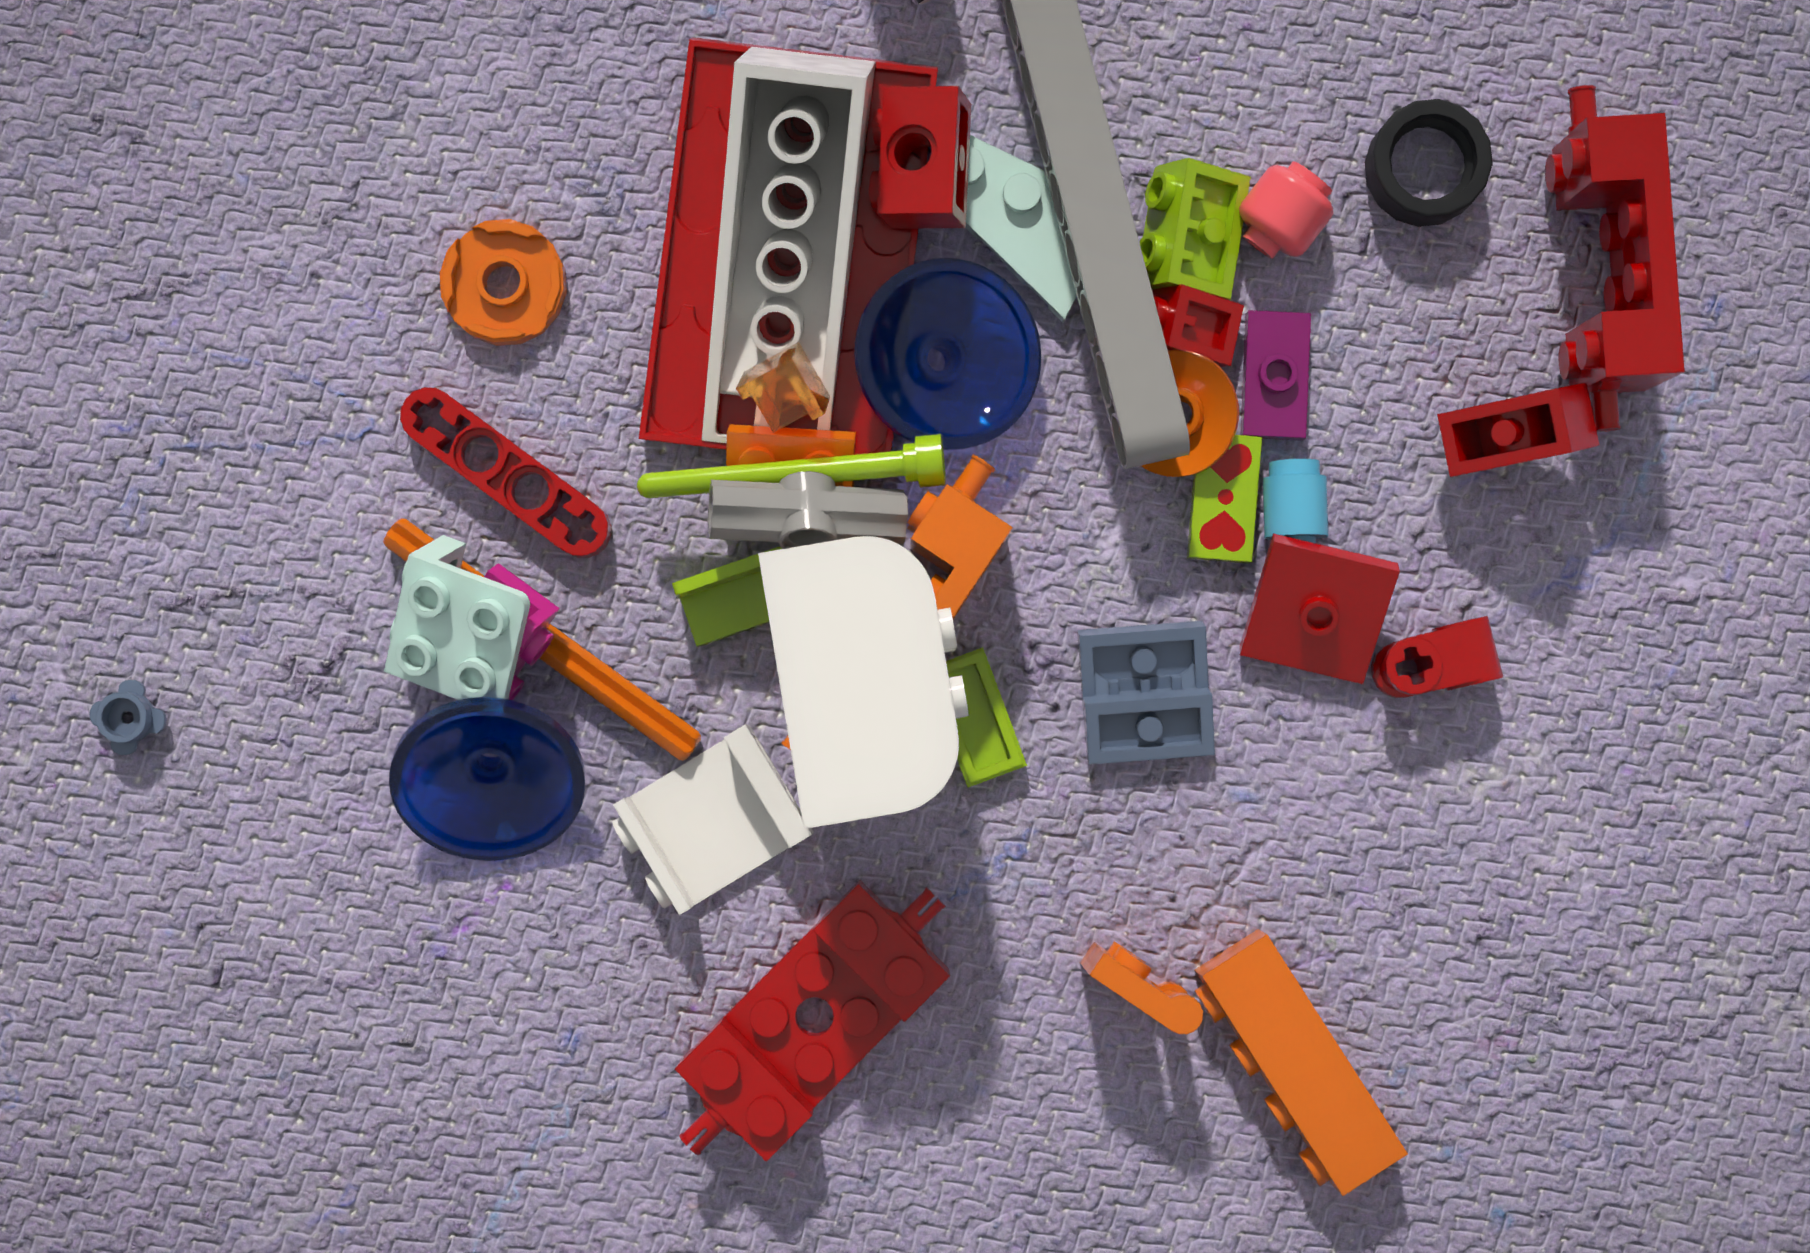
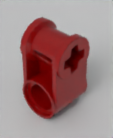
M1488 616L1432 629V632L1390 643L1382 647L1375 654L1371 664L1372 678L1376 687L1384 694L1394 698H1406L1444 688L1449 691L1504 678ZM1403 660H1414L1417 665V672L1411 675L1399 676L1396 671V663H1400Z

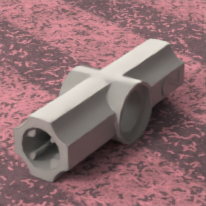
M812 471L789 474L782 478L779 483L711 480L708 505L709 539L779 542L782 549L860 536L884 538L903 547L906 539L908 497L902 489L835 486V481L831 477Z

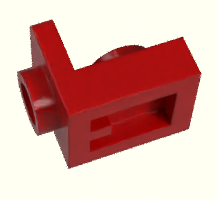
M1183 284L1152 290L1167 350L1191 351L1209 358L1220 367L1231 366L1244 305Z

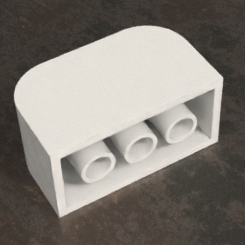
M873 536L852 537L758 553L803 828L807 829L902 813L918 808L930 801L946 785L957 762L959 737L956 718L967 717L969 714L962 675L948 676L945 652L956 651L957 648L951 608L937 610L933 585L921 562L901 545Z

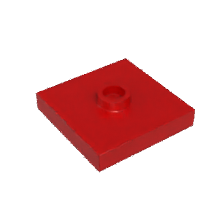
M1273 533L1241 639L1240 655L1363 684L1400 573L1398 563Z

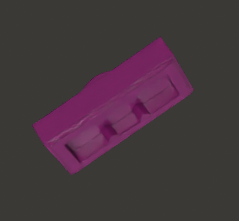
M1248 310L1245 314L1240 435L1276 440L1303 441L1306 439L1311 313Z

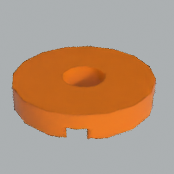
M512 219L484 221L472 227L473 230L465 233L461 239L457 238L447 250L440 270L441 298L453 320L473 338L496 346L523 344L543 334L559 316L567 294L565 267L554 245L533 226ZM508 266L516 269L520 276V284L517 291L510 297L503 299L492 297L487 290L489 275L499 267Z

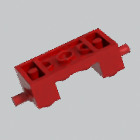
M1582 85L1568 90L1571 126L1568 128V135L1552 149V154H1549L1546 159L1545 181L1547 190L1550 193L1555 192L1556 211L1606 208V214L1602 215L1599 227L1602 250L1609 252L1611 276L1606 278L1604 285L1606 312H1600L1565 334L1566 341L1560 344L1558 361L1561 377L1564 380L1569 379V386L1587 382L1588 391L1591 395L1597 432H1607L1621 429L1617 393L1646 391L1684 373V355L1665 113L1597 117L1596 86Z
M859 880L680 1060L675 1070L700 1095L702 1103L707 1109L684 1133L679 1135L680 1139L687 1146L704 1128L707 1129L690 1147L693 1153L699 1156L702 1153L701 1151L725 1128L727 1131L741 1136L767 1162L813 1115L814 1107L901 1020L905 1022L950 977L949 968L924 944L919 934L946 907L937 897L922 914H918L935 896L929 888L926 887L899 914L889 909ZM808 998H821L833 1010V1022L822 1032H809L802 1028L797 1020V1008Z

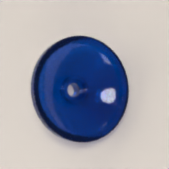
M936 258L918 262L899 271L884 282L870 298L861 315L856 331L854 347L855 368L866 400L875 414L892 431L912 443H915V436L941 434L944 450H963L984 444L1000 436L1015 424L1025 412L1033 398L1039 381L1041 344L1036 323L1027 304L1014 287L1003 277L971 261L956 258ZM931 349L938 350L944 357L945 364L941 371L934 370L928 363V353Z
M476 697L461 699L439 706L421 716L405 731L397 743L392 756L389 788L393 804L403 822L413 833L429 845L461 858L499 861L534 853L554 842L571 826L580 811L584 799L585 767L579 748L573 738L557 721L547 714L513 700ZM483 754H495V755H498V756H496V757H487V756H485V755H483Z

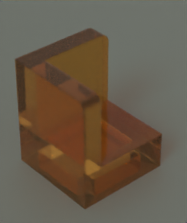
M799 342L744 371L736 387L742 400L750 396L753 397L773 433L807 414L813 420L824 415L830 400L828 391Z

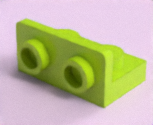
M1184 158L1155 167L1153 176L1146 188L1145 202L1148 209L1143 237L1139 241L1152 290L1183 284L1231 300L1244 222L1239 214V207L1248 195L1250 176L1192 158Z

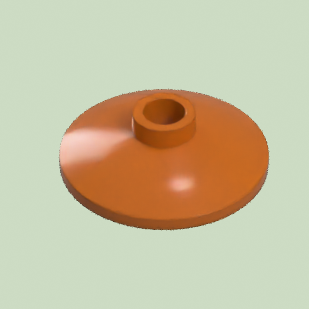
M1168 350L1180 400L1187 403L1192 410L1191 420L1187 423L1190 452L1189 455L1141 465V467L1162 476L1185 477L1208 469L1226 453L1237 431L1239 403L1231 380L1214 361L1191 351Z

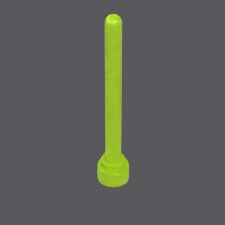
M942 435L915 436V443L903 444V450L645 473L637 481V490L645 498L709 493L711 480L779 483L782 478L789 474L806 471L823 473L831 477L835 482L905 476L906 482L918 481L920 488L946 486Z

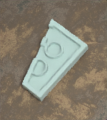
M970 135L966 229L976 239L979 238L1007 265V269L1022 284L1025 283L1048 305V309L1064 323L1077 294L1046 173L1044 170Z

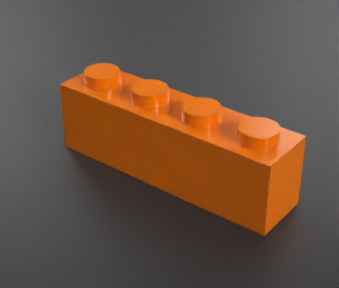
M1259 929L1255 930L1195 969L1203 983L1202 986L1194 990L1195 994L1214 1023L1225 1017L1238 1039L1230 1043L1229 1047L1249 1077L1258 1072L1261 1073L1273 1092L1263 1099L1284 1132L1295 1127L1302 1137L1307 1148L1299 1152L1298 1155L1319 1186L1330 1181L1334 1188L1344 1196L1408 1155L1266 933Z

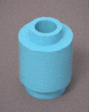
M1285 459L1269 462V477L1263 478L1264 539L1271 540L1273 533L1316 543V539L1328 537L1327 476L1320 475L1319 460Z

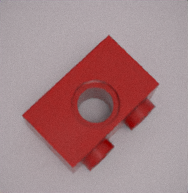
M959 86L883 87L882 108L874 110L872 120L873 140L875 146L880 147L879 171H872L870 175L869 198L871 207L877 209V214L892 229L966 228L972 104ZM923 146L931 147V157L925 166L918 170H906L907 158L913 150Z
M1587 382L1437 414L1450 477L1599 446Z

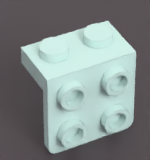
M442 535L408 556L402 573V588L396 617L390 630V645L384 672L488 712H497L508 702L530 609V600L520 590L461 569L466 543Z

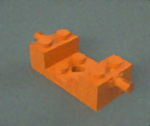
M974 454L954 485L946 484L938 497L927 491L907 522L909 524L907 529L914 533L910 540V549L949 574L947 580L935 574L931 582L935 593L937 610L951 608L953 619L1005 543L1013 528L974 501L991 473L995 471L993 466ZM787 735L781 744L790 749L789 737Z

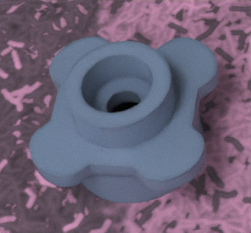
M137 680L123 681L119 685L118 692L106 696L102 701L95 702L90 709L89 716L92 724L97 726L100 733L111 741V749L119 755L133 754L137 750L138 742L150 733L158 734L162 732L167 723L165 712L162 709L153 707L145 696L146 688L144 684ZM130 711L133 714V721L127 724L123 720V715L125 712Z

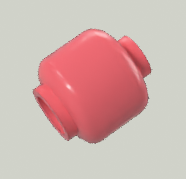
M1295 161L1288 168L1280 165L1269 167L1239 207L1241 219L1249 227L1243 238L1270 259H1273L1279 250L1289 256H1301L1333 216V206L1328 200L1332 189L1317 175Z

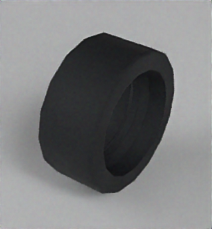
M1441 99L1414 101L1395 111L1371 140L1365 159L1367 187L1377 205L1395 220L1417 227L1441 225L1463 213L1486 187L1493 165L1490 139L1480 121L1461 105ZM1426 127L1443 131L1452 138L1464 156L1465 165L1461 182L1453 192L1438 199L1428 200L1412 196L1399 185L1392 172L1391 162L1395 145L1401 137L1416 128Z

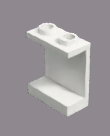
M747 724L725 736L724 740L632 796L623 798L613 804L620 816L612 821L616 833L631 854L638 850L642 852L652 869V872L647 874L645 879L659 904L664 909L673 904L679 915L814 833L812 828H803L800 807L751 726Z

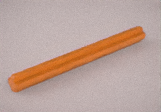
M400 518L388 530L383 542L389 550L407 562L409 554L427 545L434 539L407 519ZM462 560L461 569L484 577L483 574ZM551 624L549 625L547 630L554 634V638L539 659L678 760L684 761L693 753L701 740L699 731Z

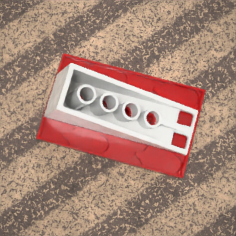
M694 37L689 39L639 439L726 450L727 430L729 424L856 432L855 454L892 451L919 229H892L877 214V209L871 207L869 198L870 175L872 171H879L880 147H876L873 140L872 120L874 110L882 108L883 87L936 86L937 66ZM928 146L919 147L910 153L906 161V170H918L927 164Z

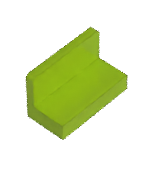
M779 546L764 552L780 550L782 548ZM758 554L672 583L675 595L681 600L697 647L770 623Z

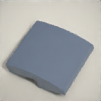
M1203 621L1077 630L1083 718L1089 765L1215 755L1213 699L1208 684L1206 626Z

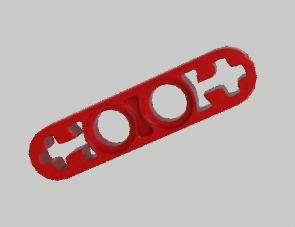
M424 387L413 391L405 399L401 407L400 421L404 431L413 440L558 548L577 558H590L598 555L607 547L611 539L612 526L608 515L598 505L447 393L437 388ZM439 402L443 403L444 405L439 414L458 430H460L464 419H468L471 422L469 426L456 435L449 453L444 452L442 447L452 441L450 438L431 426L425 429L423 433L419 430L423 420L417 413L424 404L427 407L435 408ZM480 437L490 438L496 443L498 448V459L495 465L484 472L472 471L465 461V450L468 444ZM530 474L542 476L547 481L549 487V494L545 503L535 509L522 508L514 496L518 481ZM563 493H567L572 497L570 501L562 506L572 515L579 519H584L589 513L595 516L591 527L597 532V536L591 543L580 539L575 545H572L569 539L573 531L555 517L550 528L542 524L543 520L557 510Z

